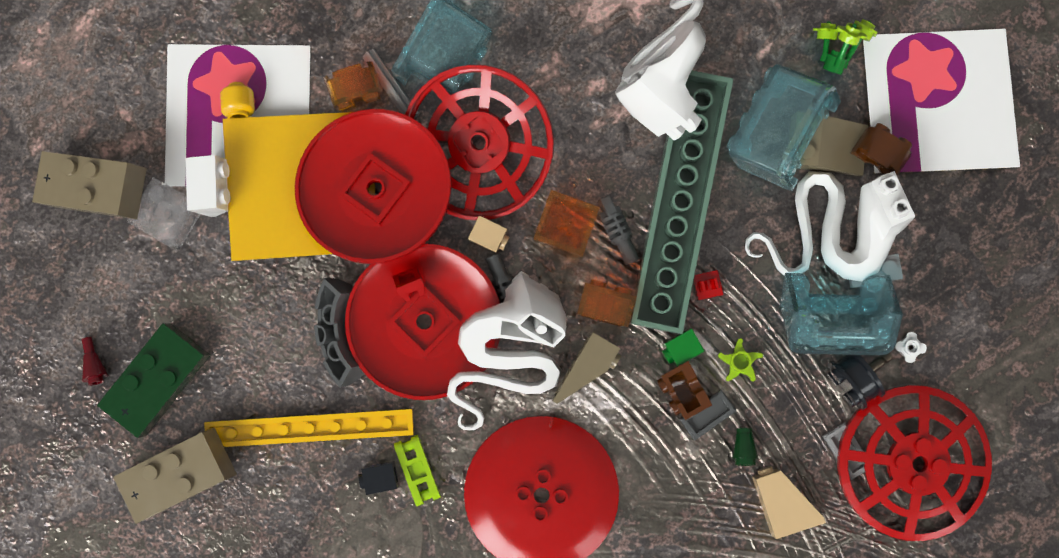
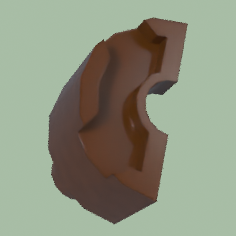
M877 123L875 127H868L850 153L865 163L874 165L882 174L895 171L898 176L911 157L910 149L912 143L905 138H897L890 133L888 127Z
M689 361L662 374L661 378L656 380L661 391L664 394L668 392L672 400L668 403L676 416L681 414L687 420L712 406Z

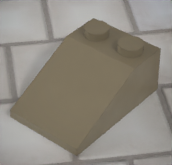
M797 112L791 117L786 168L863 176L865 162L850 152L868 128V125L825 115Z
M591 332L554 394L552 401L556 404L560 403L607 372L609 367L614 369L622 356L618 354L620 348Z

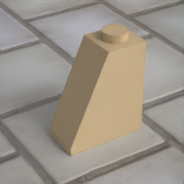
M769 466L757 470L758 475L752 476L771 536L775 539L826 523L824 517L782 471Z

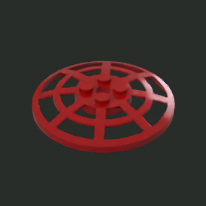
M471 64L458 66L441 72L430 79L418 90L411 100L405 115L414 119L420 104L426 95L433 90L442 100V103L433 113L427 129L436 140L448 142V148L452 156L447 160L450 170L459 165L464 170L471 172L469 185H465L451 176V187L466 193L467 197L464 209L449 203L446 213L466 220H477L479 216L490 220L511 214L524 206L544 184L554 155L552 123L539 96L516 75L489 65ZM481 72V88L464 89L450 95L441 84L448 78L459 74ZM492 74L513 82L524 90L529 98L520 105H517L508 96L492 90ZM479 95V111L465 113L456 102L468 96ZM490 97L503 102L512 111L502 119L490 113ZM534 106L538 108L545 125L547 148L532 145L531 128L524 114ZM448 108L457 120L452 125L450 131L436 130L441 116ZM516 120H519L521 123L525 144L510 141L507 127ZM475 135L484 137L486 144L483 149H478L473 145ZM509 152L523 154L518 168L510 175L503 165V161ZM534 156L545 159L538 179L530 190L523 195L515 182L525 171L530 157ZM495 170L502 180L500 184L494 186L479 187L481 173ZM507 188L515 201L508 206L496 210L475 211L477 195H492Z
M905 385L885 390L886 394L884 396H875L867 402L866 409L861 410L858 408L841 436L837 456V469L845 498L865 523L892 538L906 541H926L950 534L964 525L975 514L989 488L992 474V455L985 430L976 415L962 401L940 389L922 385ZM919 393V409L901 411L888 417L879 407V404L893 397ZM930 395L951 402L966 414V417L956 425L944 415L930 411ZM870 412L880 425L870 437L866 452L849 450L857 427ZM919 417L918 432L904 435L895 425L904 419ZM930 419L942 423L951 431L941 440L930 435ZM973 424L983 443L985 466L972 465L971 449L964 433ZM887 431L895 442L890 447L887 455L875 453L879 440ZM957 440L963 450L964 464L951 463L950 454L947 450ZM921 456L924 460V467L922 470L916 471L913 468V461L916 457ZM848 460L864 462L866 479L873 494L861 502L856 497L850 482ZM873 464L886 465L891 479L881 488L876 481ZM950 473L961 474L963 479L960 486L951 497L943 485L948 480ZM971 476L984 477L977 499L963 515L956 503L966 492ZM897 489L911 494L909 509L896 505L887 497ZM935 492L943 503L936 508L920 511L922 496ZM880 502L890 511L907 517L904 532L896 531L881 524L867 510ZM948 510L955 521L952 525L936 532L915 534L918 519L935 517Z

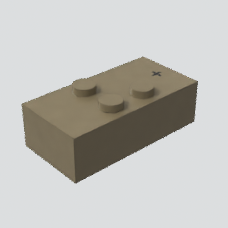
M42 151L32 202L56 208L137 220L147 168L127 162Z
M212 428L119 473L113 478L135 524L237 475L216 429Z

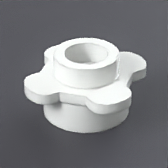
M908 332L905 338L895 344L896 351L904 356L905 361L908 363H913L920 353H925L927 349L926 345L917 339V334L914 332ZM909 345L913 346L912 350L909 349Z

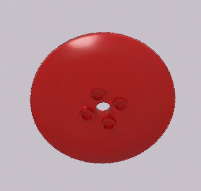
M367 109L352 112L325 126L305 149L295 177L296 205L300 218L309 234L332 254L342 259L362 264L394 261L421 247L430 239L441 224L451 196L449 164L436 138L427 128L413 118L402 113L384 109ZM376 182L382 185L381 192L377 195L369 194L370 185Z
M423 244L414 252L400 259L386 263L370 264L356 281L347 302L345 313L346 337L356 363L376 385L403 398L413 400L439 399L447 397L449 381L458 372H484L486 368L479 367L467 360L458 345L460 327L473 313L500 303L491 281L484 271L470 258L445 246ZM417 266L424 284V295L420 296L417 290L409 293L411 301L406 302L402 296H399L392 276ZM421 314H427L432 319V324L427 329H422L417 325V318ZM500 338L490 339L485 343L486 347L497 349ZM462 382L457 386L456 392L463 390L473 382Z
M531 416L502 426L482 443L467 471L464 486V502L469 523L476 537L496 558H587L601 545L612 528L618 510L619 485L614 465L607 451L587 430L562 418ZM538 488L548 490L549 498L545 502H539L535 499L534 493Z

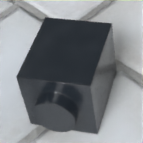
M395 461L363 467L361 469L362 474H358L361 490L365 489L366 495L394 490L399 487Z

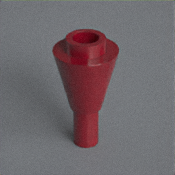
M92 337L82 338L81 341L85 354L83 355L82 382H88L89 386L101 384L104 382V378H107L109 375L98 354L95 352Z

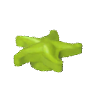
M738 339L734 353L729 355L718 353V358L730 365V372L725 380L730 381L742 373L747 375L750 381H755L756 377L751 365L756 359L762 358L763 354L756 352L747 353L742 346L743 339Z

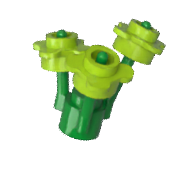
M862 19L861 22L855 20L854 24L838 25L837 28L836 24H831L830 21H827L826 23H821L820 28H813V31H817V39H824L823 53L820 61L824 62L823 69L842 75L844 68L847 69L848 63L862 39L870 42L872 37H876L878 33L874 30L876 26L871 21ZM839 38L844 42L840 51L832 49L829 54L830 40H837ZM849 44L852 45L848 53L846 54Z

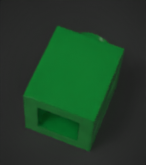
M691 328L684 331L683 334H679L664 342L662 345L665 349L661 351L668 364L673 363L674 366H679L703 353L704 349Z

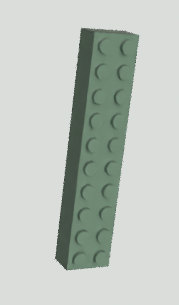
M692 70L685 85L690 95L698 103L694 112L702 120L695 131L689 133L685 130L683 135L676 140H673L669 135L666 136L629 324L683 334L733 78Z

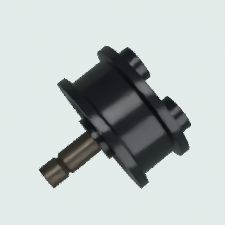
M849 348L846 350V356L837 362L830 361L828 363L830 372L827 373V376L835 386H840L845 393L843 394L844 399L852 408L856 405L861 410L867 408V402L875 396L882 397L886 394L875 372L894 358L887 350L868 364L858 352Z

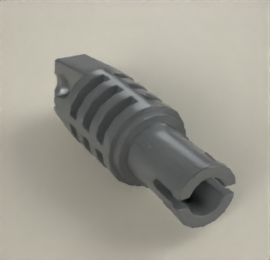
M609 195L599 199L598 204L602 211L599 214V218L611 243L614 246L617 245L625 266L639 260L640 257L630 239L632 238V232L620 207L614 206Z
M501 253L485 260L494 279L492 285L497 293L499 303H503L506 297L505 290L512 283L514 277L511 274L508 275Z

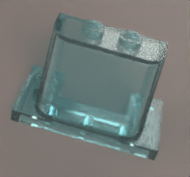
M431 0L391 71L398 82L406 85L411 74L427 83L441 72L458 66L476 64L477 60L482 61L487 53L488 47H486V44L493 33L492 29L453 4V0ZM475 72L459 74L448 78L441 84L452 95L459 92L465 82L469 84Z

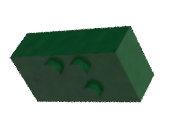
M162 323L97 406L136 438L145 437L211 355L171 323Z

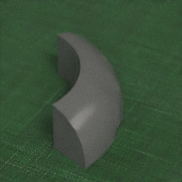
M324 278L315 304V309H318V325H314L317 346H321L325 361H323L325 368L335 383L342 388L351 385L365 374L356 363L350 351L345 330L347 302L354 286L339 279Z

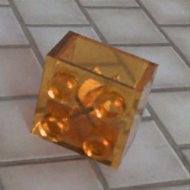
M551 190L533 241L582 258L600 207Z
M591 280L589 284L585 283L583 285L575 315L624 328L629 327L637 297L631 295L632 290L618 286L614 290L605 288L606 283Z

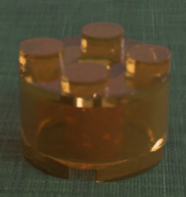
M372 61L367 62L368 67L362 68L359 63L332 72L334 77L332 79L327 75L324 77L334 108H339V110L345 112L356 108L355 103L364 101L366 104L380 100L379 94L383 90Z

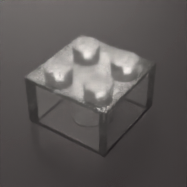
M153 177L142 194L137 219L128 218L126 222L170 248L180 250L200 214L187 210V195Z

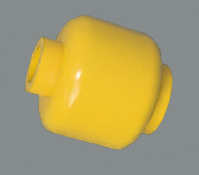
M232 82L220 92L221 112L225 117L246 118L252 116L255 112L254 92L250 87L245 86L241 82Z

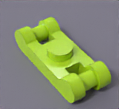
M414 435L411 437V440L403 443L402 441L394 443L396 454L415 505H423L424 501L431 498L433 500L441 498L419 435ZM415 450L417 457L408 460L406 452ZM427 482L428 489L420 491L418 484Z

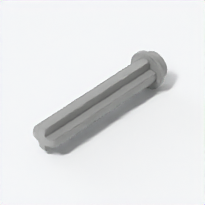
M371 49L363 55L364 61L400 113L405 115L411 102L376 50ZM418 110L416 112L414 119L417 118L420 114Z

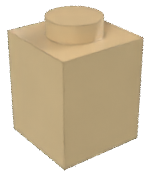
M479 216L468 240L497 254L499 249H505L510 237L506 235V228Z

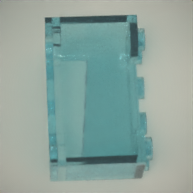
M775 64L766 71L765 82L761 89L755 92L752 98V106L748 113L745 112L740 120V128L736 135L730 138L727 149L738 168L793 191L798 182V179L793 176L796 168L800 169L802 166L800 159L822 119L828 118L829 113L827 110L835 112L841 100L835 86L780 64Z
M785 273L780 309L791 351L799 354L886 355L894 349L903 313L890 275H871L862 282L859 295L809 294L810 281L806 275L801 273Z

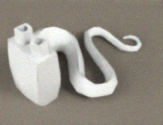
M704 0L670 1V8L675 10L691 3L692 5L674 24L644 46L624 68L622 81L615 91L619 101L628 112L658 137L666 133L673 140H676L683 135L685 130L689 133L695 131L702 120L694 112L698 103L690 95L685 84L705 47L706 35L700 23L693 21L699 15Z
M809 171L797 184L795 195L803 245L802 263L796 268H788L783 263L772 239L764 233L753 232L745 239L746 253L756 258L762 257L763 254L755 255L751 253L749 249L750 242L753 239H760L765 242L776 269L784 276H799L809 270L813 253V240L807 198L811 187L814 185L824 186L828 191V204L822 224L821 253L824 262L843 279L862 282L880 271L896 235L908 226L915 218V214L895 171L878 176L861 187L856 247L851 253L843 251L840 246V231L846 204L844 186L831 172Z
M522 271L512 279V283L505 290L506 297L503 303L473 313L462 324L458 345L467 360L479 367L505 370L537 368L542 369L546 373V377L538 382H524L481 371L458 372L449 381L447 396L453 403L475 414L478 419L472 425H464L461 423L463 414H460L458 425L463 430L478 429L483 425L485 418L480 408L457 394V386L462 382H481L523 394H541L557 386L562 369L550 355L535 350L488 348L485 344L490 339L504 338L542 343L555 347L565 337L566 314L559 295L549 290L544 284H539L529 278V275Z

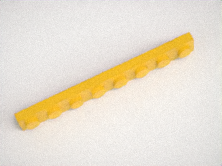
M413 409L204 422L205 431L212 428L216 429L224 447L414 435Z

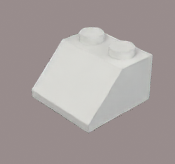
M216 155L186 158L188 211L209 217H216L228 212L230 192L227 186V178L229 177L230 170L227 159Z

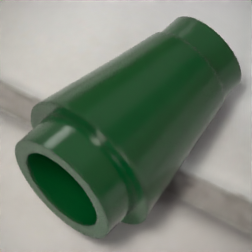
M752 428L736 429L732 459H735V466L756 465L758 454Z

